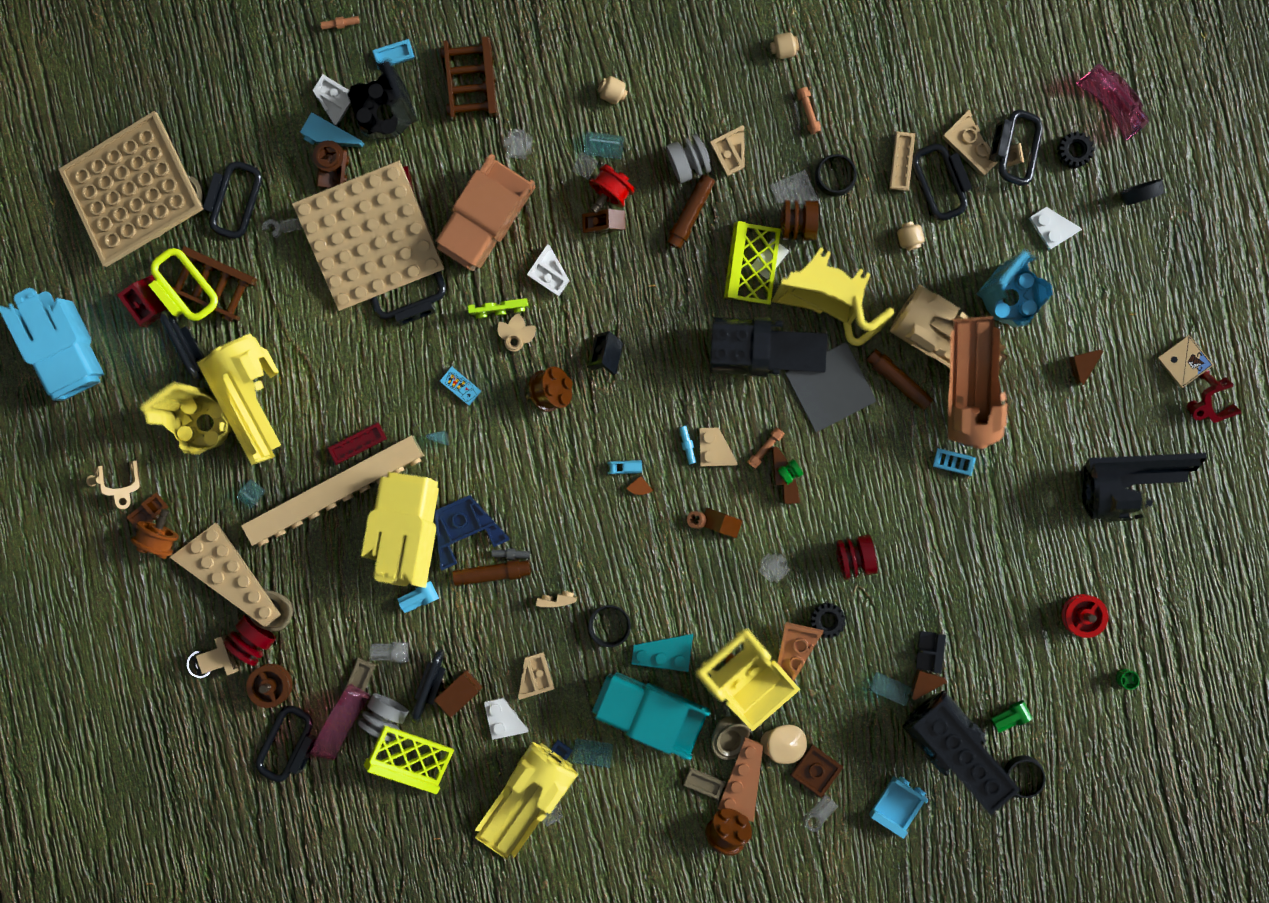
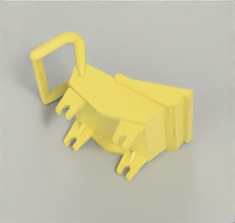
M820 248L812 261L800 273L797 271L791 272L787 280L783 278L771 302L811 309L819 314L825 312L843 322L846 339L851 345L861 346L882 330L894 314V310L888 308L870 323L865 322L861 305L870 273H867L865 278H861L863 270L860 269L854 278L851 279L842 270L827 266L831 253L828 251L825 257H822L821 253L824 249ZM855 318L858 326L867 331L860 338L853 336L851 323Z
M744 629L741 633L738 631L736 633L737 636L709 661H704L702 663L703 666L697 670L696 674L719 701H724L726 698L727 701L725 703L754 731L794 696L800 688L775 660L770 661L771 656L766 649L762 647L749 630ZM743 642L744 649L719 671L712 670L717 663ZM707 672L710 673V675L712 676L711 678H709V676L706 674Z

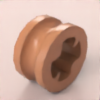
M692 511L687 516V524L691 528H703L706 524V516L702 512ZM695 516L700 518V520H697L698 524L694 523V520H696Z

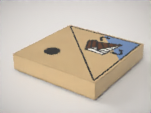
M1190 335L1157 358L1181 389L1213 366V363Z

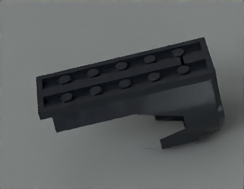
M389 59L383 60V62L374 61L382 73L378 80L371 81L368 84L357 83L351 85L347 95L354 110L355 118L358 121L359 129L364 136L371 139H394L403 133L411 123L417 122L418 119L406 85ZM387 104L391 106L390 109L393 112V117L382 121L377 117L376 112L379 106Z
M1206 453L1089 458L1081 470L1082 502L1086 513L1093 520L1104 519L1107 522L1132 521L1134 518H1130L1129 513L1138 512L1142 509V494L1140 491L1128 489L1127 487L1135 484L1188 482V472L1197 471L1207 459ZM1153 499L1146 500L1145 507L1153 506ZM1139 514L1135 515L1134 517L1135 519L1143 518V515Z

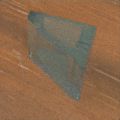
M446 431L426 435L427 439L450 446Z
M250 479L238 492L237 498L252 509L265 493V490Z

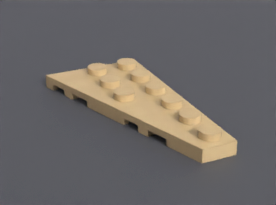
M214 523L170 557L261 625L266 627L281 616L218 523Z

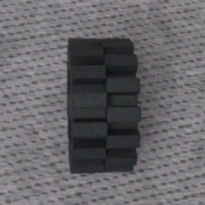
M1079 131L1066 135L1057 146V156H1060L1059 161H1063V165H1068L1069 168H1079L1088 163L1094 155L1093 151H1095V147H1092L1094 142L1089 140L1090 136L1086 137V133L1082 132L1080 134ZM1078 143L1081 145L1083 150L1081 156L1073 157L1069 153L1070 144Z
M819 604L811 613V627L824 630L821 635L823 638H834V636H838L840 632H843V628L846 625V617L844 612L835 604ZM826 613H831L835 617V623L830 628H825L821 625V617Z

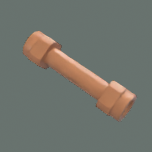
M808 87L798 89L797 97L798 100H802L809 125H807L808 131H810L811 135L821 132L820 121L816 122L809 97H811L810 90H808Z
M775 427L770 433V438L755 456L752 455L747 461L754 469L761 464L760 460L775 442L780 441L785 435L779 428Z

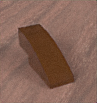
M772 447L774 485H782L783 504L800 503L796 479L794 478L793 482L787 485L777 470L781 466L788 465V462L778 447Z

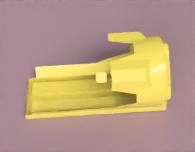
M248 334L214 349L197 364L251 465L274 458L275 455L272 450L281 444L256 398L255 388L258 391L264 387L261 381L254 383L253 379L264 376L262 369L270 378L277 375L279 371L268 351L260 347L256 337Z
M173 383L141 406V409L146 412L147 423L163 424L174 433L175 438L180 442L179 447L184 453L201 454L206 450L221 446L228 438L229 433H231L232 427L217 399L209 395L204 388ZM203 414L210 415L214 421V425L209 431H202L197 426V419Z
M534 742L531 743L517 763L518 765L510 776L505 788L475 829V831H479L475 838L506 860L510 854L514 858L516 857L539 822L547 817L545 814L552 812L578 776L570 762L564 760L555 752L551 753L550 748L542 743L540 745Z

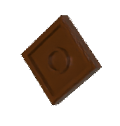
M811 744L790 773V776L822 798L844 767L818 747Z

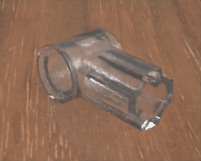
M408 642L371 644L370 659L371 661L408 662Z
M825 794L813 809L804 815V825L812 832L819 831L827 818L837 809L838 805ZM811 817L817 818V823L814 826L808 825Z

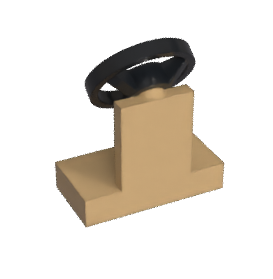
M227 635L214 639L217 649L208 652L197 651L188 656L186 670L192 677H206L212 670L224 667L227 675L239 671L234 655L223 644ZM200 653L196 658L193 657L194 654ZM190 659L194 662V668L197 670L196 675L190 671Z

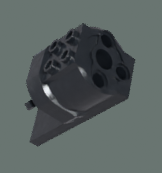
M713 317L710 373L767 378L768 373L780 375V370L825 372L828 334L771 331V326L783 327L782 320L774 322L771 321V318L754 317L753 319Z
M945 690L932 694L905 718L906 721L902 728L926 754V757L935 768L945 776L950 773L949 769H951L990 815H993L1021 790L982 746L986 742L984 739L985 734L966 716Z

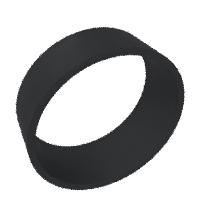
M834 154L827 156L816 167V184L823 193L829 196L845 195L856 183L857 173L855 165L844 155ZM830 157H842L849 161L854 169L852 183L843 190H831L821 181V166Z
M1163 179L1133 186L1121 191L1120 194L1126 205L1155 198L1164 194Z
M602 606L590 617L589 633L592 639L603 647L619 646L630 634V619L626 612L617 606ZM605 608L619 610L627 621V630L624 636L615 642L602 641L593 630V620L596 614Z
M1025 755L1014 757L1004 767V771L1008 776L1015 765L1026 761L1039 766L1043 774L1042 783L1037 791L1030 795L1022 796L1016 794L1015 796L1031 798L1038 795L1043 790L1046 782L1043 767L1033 757Z

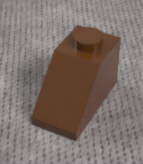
M605 209L598 211L597 214L594 212L582 214L583 233H605L626 230L625 211Z

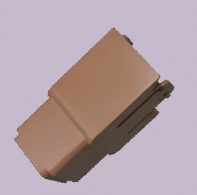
M493 154L485 158V163L480 171L476 170L452 209V216L436 239L440 243L437 247L438 250L472 271H475L476 267H482L496 243L504 238L536 188L533 180L527 181L497 160H494L495 156Z

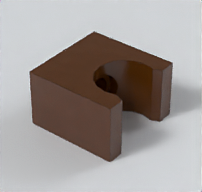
M466 670L437 696L435 702L451 718L478 694L483 686Z

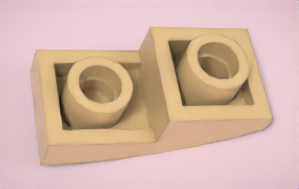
M563 591L562 594L558 593L557 600H553V596L542 595V598H537L536 606H565L576 602L577 597L573 596L574 593L569 591Z

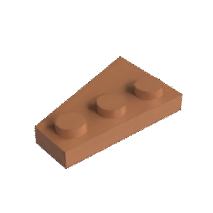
M788 622L785 623L777 664L793 681L796 679L824 630Z

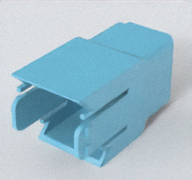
M27 288L14 296L18 309L14 308L12 303L9 304L10 307L0 306V312L24 360L33 365L47 395L51 396L53 401L66 400L101 382L99 377L103 376L104 372L90 346L91 337L73 301L56 298L54 301L49 292L44 291L37 295L34 289Z

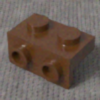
M325 149L326 156L324 157V160L328 159L332 163L331 157L334 156V153L330 154ZM343 150L344 159L342 166H339L336 171L326 172L318 168L316 187L329 189L347 182V175H345V167L349 163L347 150Z

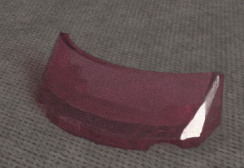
M1098 63L1076 83L1079 87L1093 94L1109 110L1116 120L1125 141L1138 133L1149 122L1148 116L1142 111L1143 104L1135 91L1120 75L1113 70L1107 71L1102 64Z
M350 684L330 713L310 754L316 757L335 760L347 734L369 699L370 694Z

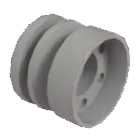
M697 134L691 136L693 144H691L688 137L684 138L685 148H682L678 141L666 145L668 158L680 184L692 179L691 170L693 169L698 176H701L702 170L700 166H702L705 173L711 172L708 152Z
M374 693L367 704L373 713L364 711L362 714L364 718L359 720L358 725L370 735L379 738L384 725L400 730L394 722L403 724L409 710L391 698ZM387 732L384 740L391 742L396 737L393 733Z

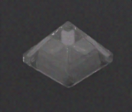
M558 803L551 813L545 814L547 817L543 820L547 827L563 818Z

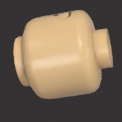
M791 32L775 35L773 42L770 43L771 53L776 54V57L780 60L794 57L796 52L799 51L797 36H794Z
M612 76L606 79L603 78L598 88L600 98L614 105L619 101H624L627 95L625 83Z
M913 221L902 224L903 228L897 232L901 248L906 249V251L921 248V244L925 241L922 227L918 224L914 225Z

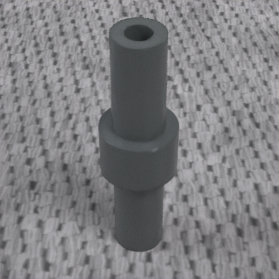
M514 548L492 550V557L507 558V560H515V558L530 559V551H516Z

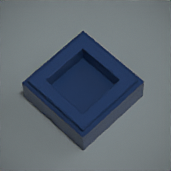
M558 739L550 749L551 753H557L564 760H567L573 751Z

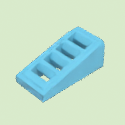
M937 448L933 467L972 476L976 457ZM942 454H946L944 465H940ZM952 455L954 456L952 465L948 467L949 458ZM958 457L961 458L959 469L955 468ZM968 459L969 462L967 470L965 471L963 470L965 460Z

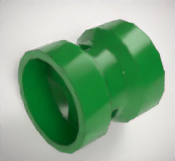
M794 458L788 462V465L777 469L787 485L792 483L794 478L804 475Z
M1121 669L1116 674L1117 684L1127 690L1136 689L1140 683L1139 675L1129 669Z

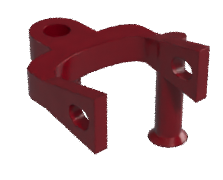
M1209 370L1199 376L1211 386L1203 390L1201 402L1192 400L1186 406L1190 415L1195 420H1202L1208 417L1212 422L1217 423L1242 414L1241 410L1234 403L1218 414H1215L1212 407L1213 394L1234 387V385L1227 377L1217 381L1210 374Z

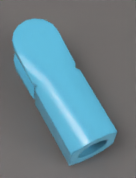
M642 460L607 462L610 469L608 474L642 473ZM617 464H623V471H617Z

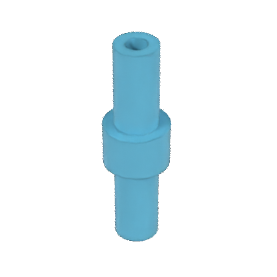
M687 426L680 427L679 430L683 441L681 444L686 452L688 463H696L693 452L694 445L693 441L690 440Z

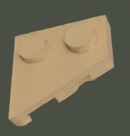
M743 125L710 141L727 177L745 168Z
M699 428L700 466L737 465V461L719 428Z
M544 652L525 657L518 699H524L555 689Z

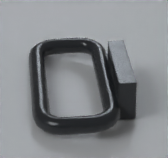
M1016 110L1010 114L1008 120L1004 119L996 124L989 160L993 162L999 161L998 171L1000 176L1005 181L1019 186L1028 185L1033 179L1043 132L1041 119L1033 113ZM1017 118H1023L1035 124L1031 152L1024 178L1011 175L1006 170Z
M937 143L930 144L916 151L912 159V168L932 215L938 220L945 221L964 213L968 205L965 193L971 191L972 186L959 154L956 153L950 156L946 147ZM934 151H938L941 154L960 200L958 208L946 213L939 212L919 164V159L922 156Z
M235 161L226 166L223 176L214 172L203 207L204 211L211 213L209 225L214 233L231 239L240 238L245 234L262 183V175L258 168ZM240 169L254 175V182L240 227L237 231H230L217 225V218L233 170Z
M441 272L433 274L439 288L436 294L395 310L383 312L377 296L371 298L370 302L376 316L384 320L396 318L398 324L402 326L436 313L432 303L442 299L446 292V285Z
M167 311L160 312L159 317L185 369L192 379L201 381L204 375L197 362L205 357L189 327L185 326L180 329L171 313Z
M438 649L432 661L427 663L415 696L417 702L411 716L412 723H417L420 720L427 703L434 704L446 668L441 666L444 657L443 649Z
M292 705L285 706L280 710L256 759V769L262 776L274 782H283L289 777L291 772L294 774L302 773L319 739L314 735H310L313 720L307 712ZM288 713H293L305 721V727L283 772L277 775L266 769L263 762L285 716Z

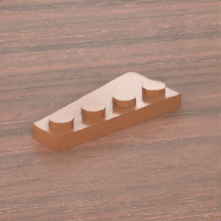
M745 737L718 804V809H734L745 815L752 822H754L763 751L762 743Z

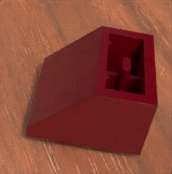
M153 275L132 283L117 294L138 325L145 328L160 318V312H169L149 286L155 280Z

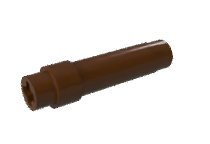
M703 174L701 175L680 217L670 231L671 235L667 243L672 247L681 249L683 243L687 242L692 232L691 229L715 183L714 179Z
M875 349L867 357L866 361L872 365V369L879 375L884 376L923 411L932 403L933 398L899 369L885 353L882 354Z
M529 560L507 561V563L454 570L453 582L455 586L504 579H522V576L531 575Z

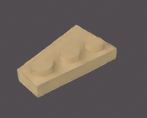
M968 110L942 138L981 177H984L998 162L989 160L991 149L987 142L983 140L978 125H975L971 117L972 114Z

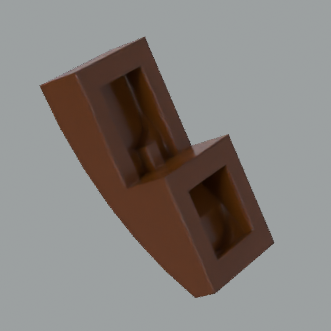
M156 492L126 518L138 531L136 525L139 521L153 522L160 516L161 510L168 509L169 506Z

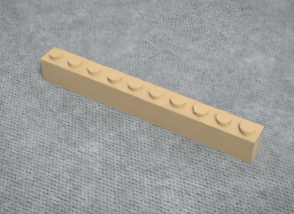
M411 435L241 526L251 545L258 544L261 547L269 543L268 539L274 535L278 538L286 534L285 530L291 526L295 529L303 525V520L307 518L312 520L320 516L319 512L323 509L329 511L337 507L336 503L340 500L346 502L354 497L353 494L357 491L363 493L371 488L370 485L374 482L379 484L380 476L387 477L388 472L401 473L405 470L403 467L408 464L414 466L420 463V458L424 457V454L415 437Z

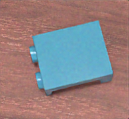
M893 776L869 815L872 819L904 839L908 833L907 828L924 802L927 803L929 799L925 796V791L919 787L912 788L909 786L910 782L902 776L899 779Z

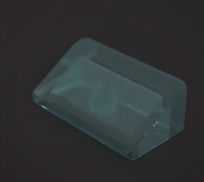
M587 132L584 154L622 159L625 137Z
M876 672L869 687L870 691L903 706H906L912 687Z
M576 739L572 762L610 768L613 744Z

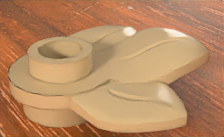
M516 314L508 324L499 322L497 331L499 336L505 340L506 348L516 352L523 347V344L532 341L536 333V327L526 326L522 316ZM517 339L518 344L515 346L511 345V340Z

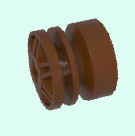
M784 200L780 216V229L783 240L789 239V232H792V240H796L798 232H801L804 241H816L819 222L818 201L805 200L803 209H799L798 200H794L793 209H790V200Z

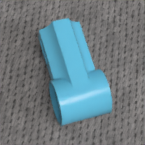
M431 581L427 582L426 588L417 587L415 588L416 590L398 598L399 605L404 613L439 599Z

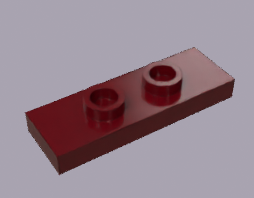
M377 422L327 449L335 465H338L387 440V437L380 423Z

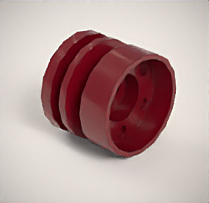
M870 534L857 536L856 546H853L850 538L846 539V548L842 540L836 541L837 562L845 580L850 579V570L853 577L858 578V568H861L864 576L878 574L877 558Z
M244 615L235 625L240 633L231 631L229 633L230 637H226L223 644L235 657L249 665L255 666L259 662L258 658L264 656L260 648L268 650L275 642L276 637L271 631L255 626L249 616Z

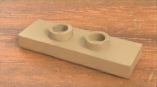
M895 132L890 190L909 191L915 133Z

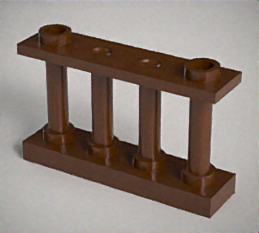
M482 37V43H479L478 46L450 48L448 41H443L444 47H441L442 59H445L449 104H446L447 116H451L452 121H456V113L485 110V112H489L490 117H498L490 37ZM480 53L484 57V62H481L480 65L451 67L450 56ZM478 72L485 74L486 81H483L482 84L453 86L452 75ZM480 91L487 93L488 100H484V103L455 105L454 94Z
M183 246L181 251L192 264H196L197 260L204 263L201 275L206 281L214 268L221 271V277L214 290L218 301L228 279H231L232 276L238 278L237 283L239 284L227 310L225 311L219 307H216L214 310L222 313V318L232 322L233 319L239 321L241 317L234 315L240 298L245 287H248L249 284L255 286L258 279ZM183 266L175 286L172 287L179 297L182 295L207 306L208 302L199 299L203 289L198 283L192 295L181 291L189 274V271Z

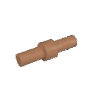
M359 16L349 18L336 17L335 20L320 23L322 30L336 27L337 29H343L345 26L360 24Z

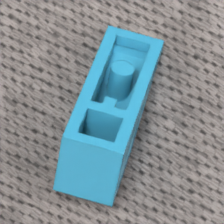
M312 112L300 131L305 136L303 139L312 145L330 140L345 147L364 146L360 139Z

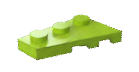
M527 298L502 301L500 304L485 303L478 308H475V305H468L469 314L476 316V319L487 318V314L495 313V316L506 315V311L514 310V313L525 312V308H529Z

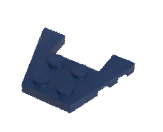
M471 495L435 510L441 571L457 564L450 545L486 529L493 547L510 540L506 533Z

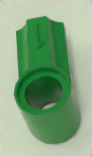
M1024 700L1010 705L1009 709L991 717L992 724L998 733L1015 725H1023L1033 719Z

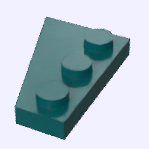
M693 633L634 644L631 664L688 672Z

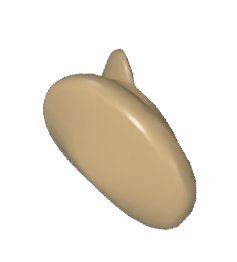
M795 725L778 726L765 732L761 738L763 752L779 764H791L800 760L807 748V739L804 732Z

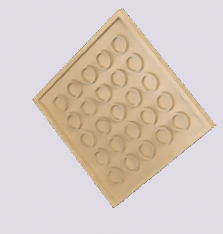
M155 111L59 168V172L98 257L105 267H108L203 210L163 123Z
M400 160L292 203L339 311L445 269Z

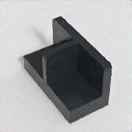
M610 331L596 334L587 367L592 371L605 368L610 374L615 375L618 369L623 342Z
M920 631L916 669L942 673L946 641L945 634Z

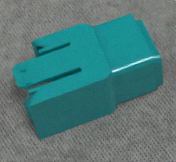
M616 672L614 675L610 673L606 677L592 713L597 714L595 719L626 732L627 736L668 754L672 752L681 756V759L691 760V752L706 716H709L711 711L703 705L651 683L644 684Z

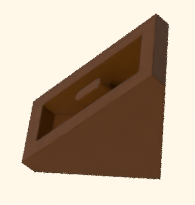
M1100 349L1069 357L1076 384H1085L1104 351Z
M706 508L704 513L706 524L704 527L737 538L743 520Z
M917 669L909 695L913 700H916L948 681L943 676Z

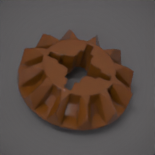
M327 140L320 142L315 147L313 160L319 169L326 172L336 171L339 166H342L344 154L339 144ZM325 149L330 154L334 153V156L331 157L332 163L328 159L324 160V157L326 156Z

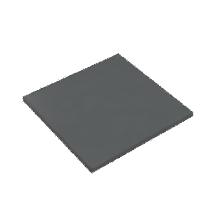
M847 342L827 351L825 372L788 371L785 373L815 432L877 402Z

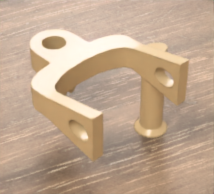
M137 461L129 462L133 482L126 487L119 489L105 487L102 466L94 467L96 477L93 475L88 476L86 483L91 487L98 484L99 492L102 495H112L114 507L126 509L130 505L129 493L136 491L140 486Z

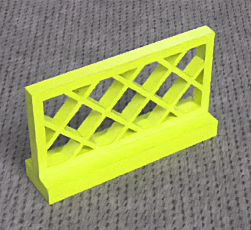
M742 221L734 223L723 299L771 305L781 229L748 224ZM747 228L754 229L758 234L752 241L746 236ZM767 232L775 233V239L771 244H768L763 237ZM759 238L766 245L760 252L752 244ZM748 246L756 254L749 260L744 256V249ZM767 249L772 254V260L768 263L760 255ZM756 257L764 265L757 271L750 264ZM746 265L753 272L747 279L741 274V269ZM764 268L770 273L769 279L765 282L757 274ZM753 276L761 283L755 290L747 282ZM743 284L751 292L745 297L738 296L739 287ZM761 287L767 292L766 300L759 299L755 293Z
M384 725L370 758L366 759L364 766L370 773L438 794L440 789L439 783L454 749ZM387 732L395 735L396 740L386 744L384 738ZM411 739L413 746L403 750L401 742ZM398 743L401 751L390 755L388 748ZM425 744L428 745L430 751L420 755L418 747ZM415 749L418 757L408 761L405 754ZM386 750L387 758L383 760L375 759L378 752ZM441 750L446 751L445 758L437 761L435 753ZM403 755L406 763L399 766L394 765L393 759ZM432 755L435 763L425 767L422 759ZM420 761L422 769L416 772L412 771L410 765ZM437 767L438 773L436 778L429 777L427 771Z

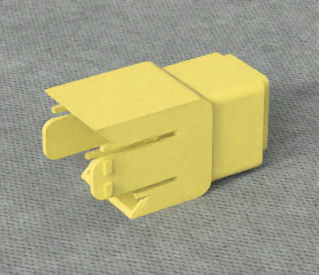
M388 472L387 477L380 476L375 509L368 516L361 557L376 560L374 572L376 581L398 586H408L410 583L411 585L426 588L436 533V525L433 519L439 488H437L438 482L426 477Z

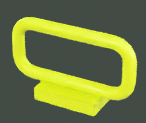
M170 248L153 260L151 273L155 280L149 286L173 316L178 317L183 313L189 320L199 321L217 307L218 297L215 291L181 250ZM171 256H176L210 298V303L198 313H192L158 270L159 265Z

